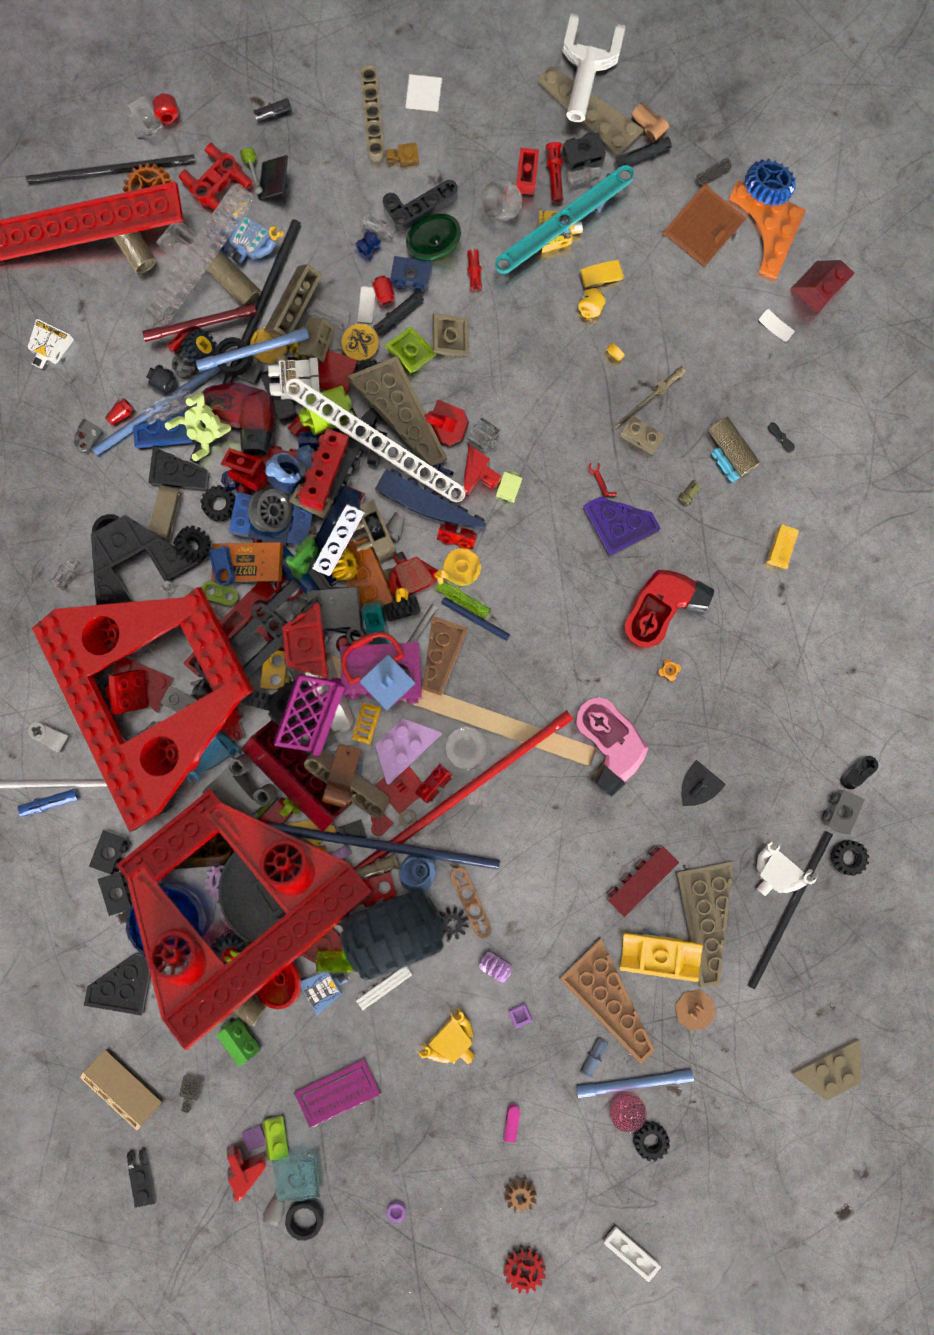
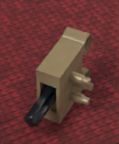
M374 499L361 504L360 508L364 511V514L355 531L365 527L366 531L354 536L353 541L358 542L367 538L369 540L357 545V550L361 551L373 547L379 562L392 558L397 553Z

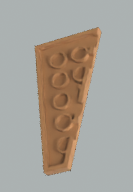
M600 938L559 979L635 1059L642 1064L655 1050Z

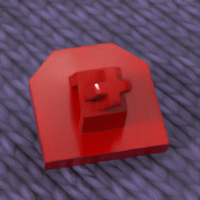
M437 399L433 412L429 411L424 416L426 417L425 421L431 424L438 440L449 446L463 440L469 425L465 410Z

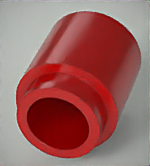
M384 275L376 277L372 286L377 302L381 306L393 303L395 301V294L390 278H386Z

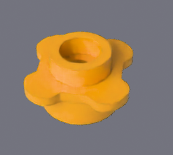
M666 659L658 673L660 676L667 677L669 681H674L677 673L681 670V666L671 662L670 659Z

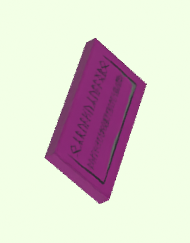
M363 1058L294 1091V1094L309 1127L312 1128L381 1095V1092L366 1059Z

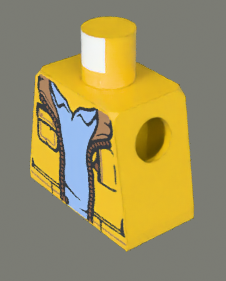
M539 211V226L558 212ZM563 215L559 218V221L562 224H568L570 219L568 216ZM577 222L542 248V252L572 244V234L582 233V222Z

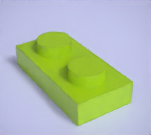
M280 1115L262 1120L268 1160L271 1161L289 1156L283 1116Z

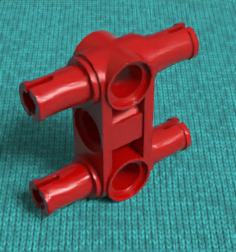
M211 142L205 147V152L216 162L198 180L186 169L178 177L190 188V193L200 204L209 206L221 217L226 213L227 207L216 197L234 179L246 190L252 186L253 180L242 171V166L236 162L232 155L222 153ZM227 164H233L231 168H225ZM201 191H207L205 195H199Z

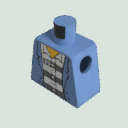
M326 969L301 979V988L316 1015H318L342 995L343 991L340 985L349 980L344 971L333 975L330 969Z

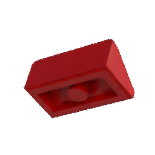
M232 448L228 449L220 463L222 466L255 476L265 467V463L261 458Z

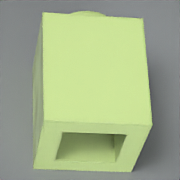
M509 471V473L504 472L496 497L514 503L522 482V478L519 477L520 475L513 471Z

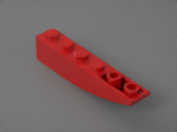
M258 582L219 622L228 640L252 617V605L255 601L265 600L268 602L276 593V590L267 582ZM263 606L256 607L255 611L258 613ZM193 652L183 664L195 675L202 677L196 670L197 658Z

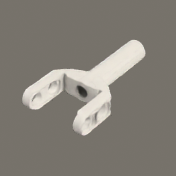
M571 13L563 45V53L571 63L578 67L567 110V117L571 121L582 122L585 119L596 71L606 70L617 64L626 25L618 24L616 26L609 53L606 50L592 46L574 45L579 17L577 14Z

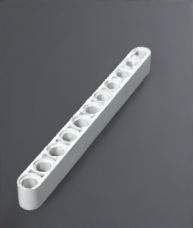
M288 379L284 382L283 391L293 400L443 497L454 502H460L464 499L465 491H463L461 485L298 379ZM295 382L298 386V390L294 394L289 391V384ZM309 393L314 395V402L312 404H308L305 400L306 395ZM325 404L331 407V412L328 415L322 412ZM341 415L347 417V423L344 426H341L339 423ZM359 425L363 427V434L361 436H357L355 433V429ZM375 436L380 440L379 445L376 447L371 442ZM393 446L396 453L393 457H390L388 449ZM407 457L411 459L409 467L404 466V460ZM425 467L427 475L422 478L420 470ZM438 478H441L443 484L437 488L435 482ZM454 488H457L458 495L455 498H453L451 496V491Z

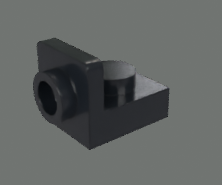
M362 819L338 827L339 831L336 832L367 838Z

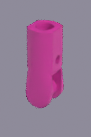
M511 1104L507 1108L503 1141L516 1143L520 1110L516 1104Z

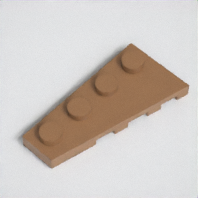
M432 616L423 682L424 693L438 698L442 697L467 635L468 628Z

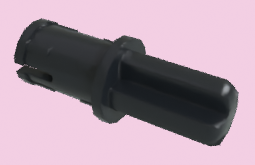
M285 98L272 104L269 102V105L253 111L257 122H260L263 119L271 116L276 117L277 114L290 110L291 104L289 99Z

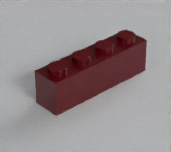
M654 846L648 853L650 856L645 861L641 859L635 865L636 870L632 874L627 873L621 879L623 883L618 888L614 886L607 893L609 896L607 900L623 917L680 863L664 846Z

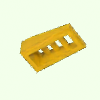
M362 703L352 740L371 745L381 710L380 707ZM365 709L374 711L375 716L364 713ZM367 717L373 719V722L370 723L367 721H363L362 718ZM363 724L370 726L371 729L367 730L360 728V725ZM358 732L367 733L369 736L368 738L360 736Z

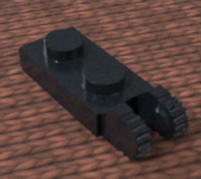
M144 1149L139 1150L138 1156L141 1165L136 1166L133 1152H127L128 1171L135 1208L155 1204L150 1166L147 1163Z

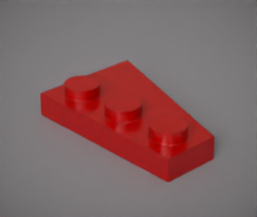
M127 657L118 660L112 672L113 674L144 670L146 703L155 712L159 713L162 706L160 702L174 678Z

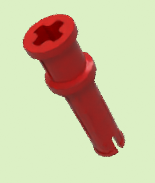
M550 142L545 145L548 151L546 163L550 168L552 202L559 203L564 200L561 177L563 159L561 158L560 150L562 143Z

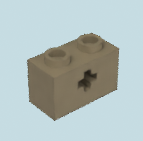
M631 416L620 435L623 439L652 456L665 436L634 416Z

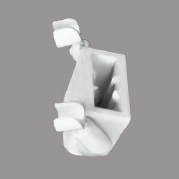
M770 838L768 846L758 855L757 875L763 879V882L758 886L757 890L766 896L772 888L779 893H788L798 890L808 883L813 884L818 877H809L813 870L809 869L804 876V872L778 851L780 849V842L777 845H772L774 838Z

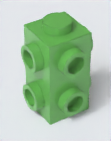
M239 1019L233 1022L228 1020L220 1026L222 1030L216 1034L238 1067L261 1051L257 1042L250 1036L245 1025Z

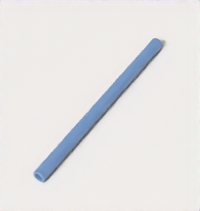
M216 366L204 370L92 448L93 452L97 456L133 432L134 427L146 423L220 372L221 369Z

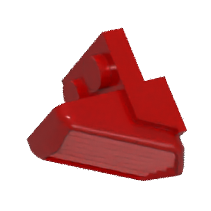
M468 444L464 483L462 485V489L467 496L471 494L480 479L483 480L482 483L491 489L492 487L497 489L502 479L500 474L489 468L490 458L476 450L472 444Z
M233 1144L227 1147V1160L231 1166L227 1169L228 1182L234 1192L232 1197L235 1202H238L265 1170L266 1158L262 1152L243 1161L244 1157L240 1148L236 1149Z

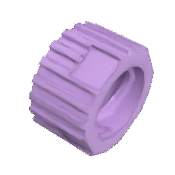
M348 845L332 852V854L339 859H343L351 855V851Z

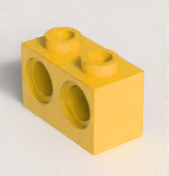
M276 651L263 663L260 688L277 690L285 683H290V676L287 675L288 668L284 663L286 658L285 651ZM276 656H281L283 659L280 666L273 664V659ZM274 675H279L281 678L278 685H273L271 682V678Z

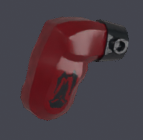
M241 383L212 385L201 392L204 394L205 405L213 409L211 411L214 415H218L221 423L229 424L231 427L242 428L240 431L241 452L257 456L269 454L274 426V405L271 395L265 390Z

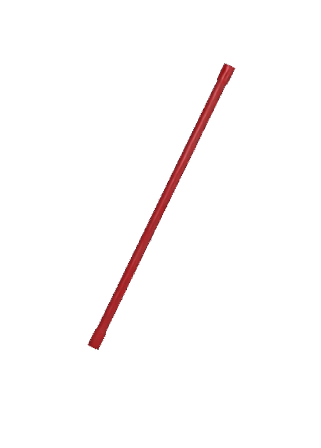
M567 710L560 714L538 733L389 842L403 844L555 731L567 725L573 720V717ZM377 850L353 867V869L375 863L376 859H382L390 852Z

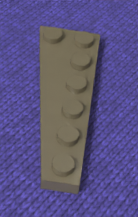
M551 65L538 78V82L568 110L574 81ZM591 93L585 119L580 123L587 130L593 132V134L599 132L603 145L615 157L620 156L643 134L644 129Z

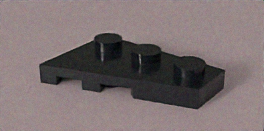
M153 446L148 480L150 485L207 489L209 473L207 469Z

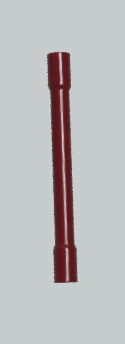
M253 303L237 307L233 310L144 330L142 333L145 342H149L165 336L237 318L257 315Z

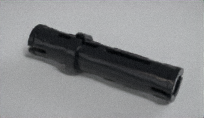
M667 136L655 142L650 141L641 148L615 157L616 164L619 168L650 156L655 157L658 153L672 148L671 140Z
M415 291L393 311L387 312L382 320L373 325L374 330L379 329L377 333L381 336L392 325L395 326L398 320L424 301L422 295L417 298L420 293Z

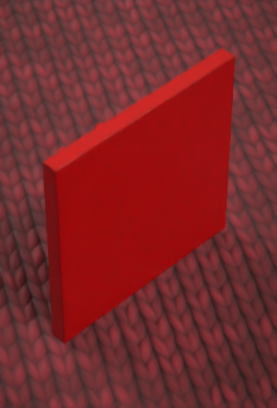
M327 350L324 362L318 361L319 388L329 390L342 385L345 395H348L351 383L346 378L354 374L358 360Z
M407 767L391 784L388 785L385 777H383L375 786L389 797V803L400 814L419 798L415 792L423 782L410 767Z

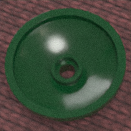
M438 213L426 216L416 222L409 230L406 237L407 248L411 255L421 260L441 258L451 252L458 244L461 237V227L459 222L448 214Z

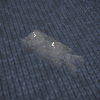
M187 387L153 402L154 408L148 407L143 409L142 412L144 416L151 414L149 418H146L148 424H152L159 417L161 421H164L196 406V404L192 406L186 404V400L192 397Z

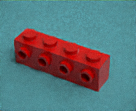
M326 429L325 434L320 435L318 441L320 447L318 452L314 451L311 459L313 465L311 469H307L304 478L306 483L304 486L301 485L298 492L301 505L323 511L349 444V436L330 429Z

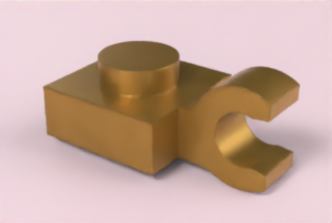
M417 142L398 145V150L387 149V162L400 160V166L419 164Z

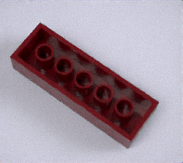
M271 720L253 734L241 750L244 754L249 755L253 763L323 832L350 805L346 804L344 808L322 801L326 783L305 768L304 763L309 755L304 750L275 746L273 742L279 726ZM286 733L282 735L281 740L287 741L291 737Z

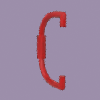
M383 632L368 633L353 641L345 649L341 659V666L349 684L360 680L359 676L352 678L347 669L346 658L349 652L372 641L373 638L384 637L393 643L398 652V655L393 657L395 661L404 657L399 643L393 636Z

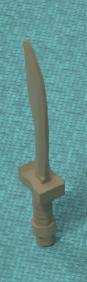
M680 366L664 381L661 379L654 387L655 391L629 412L613 429L616 430L656 394L662 396L674 381L683 376L686 372L685 368Z

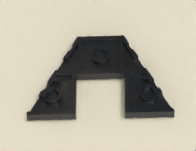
M123 515L91 533L96 605L125 603L132 600L112 567L144 549L164 581L198 564V561L192 563V560L187 563L186 558L181 560V555L177 556L175 554L178 550L173 549V544L127 515Z

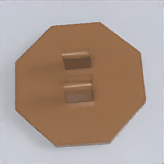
M701 990L684 992L675 1004L678 1022L690 1031L707 1028L716 1016L713 999Z

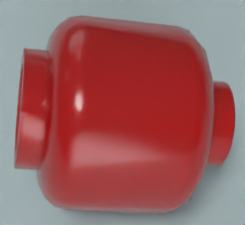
M162 93L153 99V111L157 120L162 123H171L177 118L178 106L174 96Z

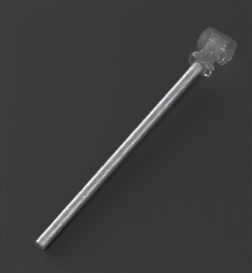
M104 779L0 781V788L108 787Z

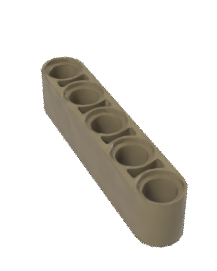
M366 65L361 69L360 76L368 156L373 162H380L385 157L378 74L374 66ZM369 75L373 76L372 79H366L365 77ZM368 94H375L372 98L367 97ZM370 112L377 113L375 116L368 115ZM372 130L379 131L377 134L370 133ZM374 148L380 149L377 153L372 152Z
M322 749L320 756L310 753L304 765L310 773L324 783H327L334 757ZM354 773L349 792L353 793L351 802L372 817L381 818L390 802L389 797L360 775Z

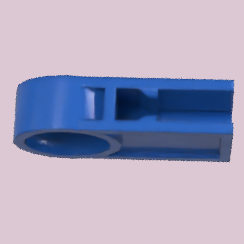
M225 546L209 551L216 583L226 587L231 586L235 582L236 574L229 547L225 548ZM227 570L229 578L227 582L223 583L221 575L223 571Z

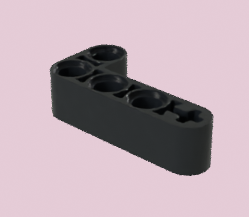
M446 180L405 205L402 204L395 193H387L383 197V209L393 227L397 231L403 232L424 217L435 214L456 201L458 186L455 181ZM435 198L438 202L431 204L429 200ZM389 202L396 203L393 207L387 206ZM420 208L422 211L414 213L413 209ZM400 217L406 219L403 223L396 221Z

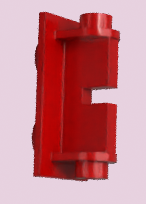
M448 523L440 524L437 540L446 544L458 545L461 548L474 549L478 534L474 533V530L461 528L460 533H458V526Z
M439 764L415 793L428 804L440 793L436 788L440 786L443 789L451 780L453 774Z

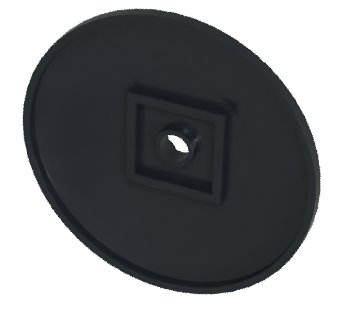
M291 835L305 843H308L316 847L314 844H312L311 842L302 837ZM234 852L221 873L218 888L219 904L230 928L241 939L251 944L284 917L286 912L239 855ZM290 852L289 857H293L296 852ZM302 856L295 861L296 864L302 865ZM276 867L271 868L272 873L277 870ZM296 868L293 874L296 876L300 869ZM279 874L273 880L281 882L282 876ZM286 876L285 882L293 879V876Z

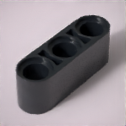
M267 370L259 375L267 393L270 395L269 384L280 383V378H269V371ZM271 396L275 412L281 424L298 416L291 399L281 400V396Z

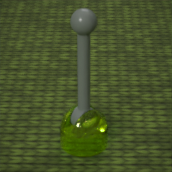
M245 148L240 151L241 159L244 163L249 164L256 186L255 192L260 194L262 193V187L259 186L253 166L256 153L254 148Z

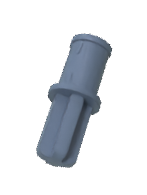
M599 1038L591 1054L588 1053V1059L581 1073L589 1078H592L598 1064L602 1062L601 1058L608 1047V1043L605 1040Z

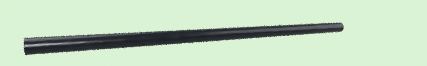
M292 219L255 305L257 315L250 317L241 338L248 346L301 222ZM243 358L232 361L229 367L239 365ZM226 374L222 384L233 383L236 376ZM197 442L192 454L201 450L200 442ZM191 455L190 461L199 464L200 459L194 461Z

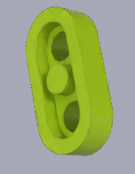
M206 581L201 586L207 599L225 606H233L238 602L239 594L233 587L218 585L214 581ZM210 588H214L213 594L208 593ZM229 593L233 595L231 600L226 599Z

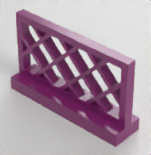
M304 674L297 675L273 742L275 746L311 751L313 755L320 756L345 690V686L340 678L332 677V679H325ZM302 680L310 682V687L303 691L300 690L299 687ZM323 684L329 685L325 692L318 693L316 688ZM315 690L318 696L307 701L304 695ZM302 697L305 703L294 708V701ZM320 700L322 702L321 707L313 712L310 706ZM308 707L311 713L300 718L298 712ZM296 714L299 720L288 725V718ZM314 717L316 720L315 724L306 728L304 723ZM302 724L305 730L294 735L292 730ZM290 731L293 737L287 741H282V735ZM308 734V743L300 744L298 740Z

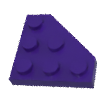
M601 496L583 505L609 556L661 529L653 513L647 510L611 501Z

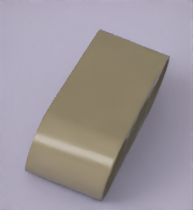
M161 485L158 490L149 530L169 541L181 490Z

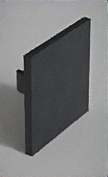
M288 155L262 162L259 185L262 187V193L258 194V199L284 193L288 177H286Z

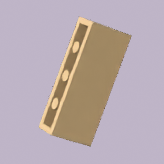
M106 1050L80 1076L89 1087L136 1130L142 1126L162 1103Z

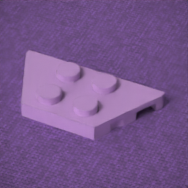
M402 719L375 744L386 783L388 785L391 784L442 733L406 719Z

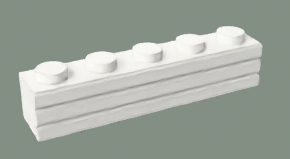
M407 966L387 974L385 979L381 978L377 981L378 984L368 987V991L358 994L356 1002L364 1010L412 976V971Z

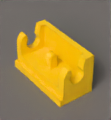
M783 524L778 526L766 563L787 569L799 530Z

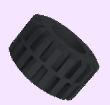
M295 681L287 682L282 687L280 686L277 692L273 693L272 699L269 700L268 715L278 726L280 725ZM301 682L299 688L301 691H303L304 689L308 688V686L305 683ZM311 691L308 694L304 695V697L307 701L313 699L315 695L313 691ZM301 697L295 700L294 708L304 704V699ZM317 701L310 707L314 712L320 708V705ZM307 707L298 712L300 718H303L310 714L311 711ZM295 714L288 718L287 724L291 725L298 721L297 715ZM313 717L304 723L306 728L315 723V718ZM301 724L294 728L292 732L293 734L296 732L299 734L305 729Z

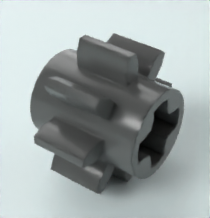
M182 352L173 358L172 369L178 372L177 376L186 377L194 372L195 366L193 361L191 363L188 362L189 358H185L184 354L186 353Z

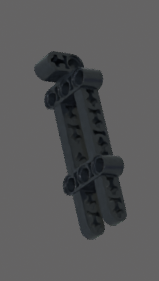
M295 577L290 579L268 602L265 600L255 601L252 605V617L229 639L235 651L261 625L273 636L242 667L247 678L281 646H284L282 627L288 622L276 610L301 586L302 583ZM316 597L313 598L289 622L294 621L301 613L307 612L315 603H319L320 608L323 604ZM258 606H263L266 612L258 614L255 609ZM277 620L280 622V625L273 628L269 625V622ZM197 660L196 670L204 678L193 688L191 696L198 701L212 693L213 690Z

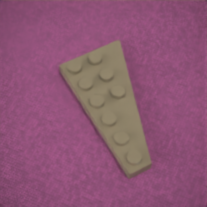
M397 356L347 376L346 379L422 461L433 467L448 459L431 424L425 421L426 417H424L425 412Z

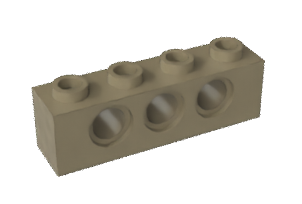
M309 264L296 268L264 329L267 334L276 338L294 331L322 274Z

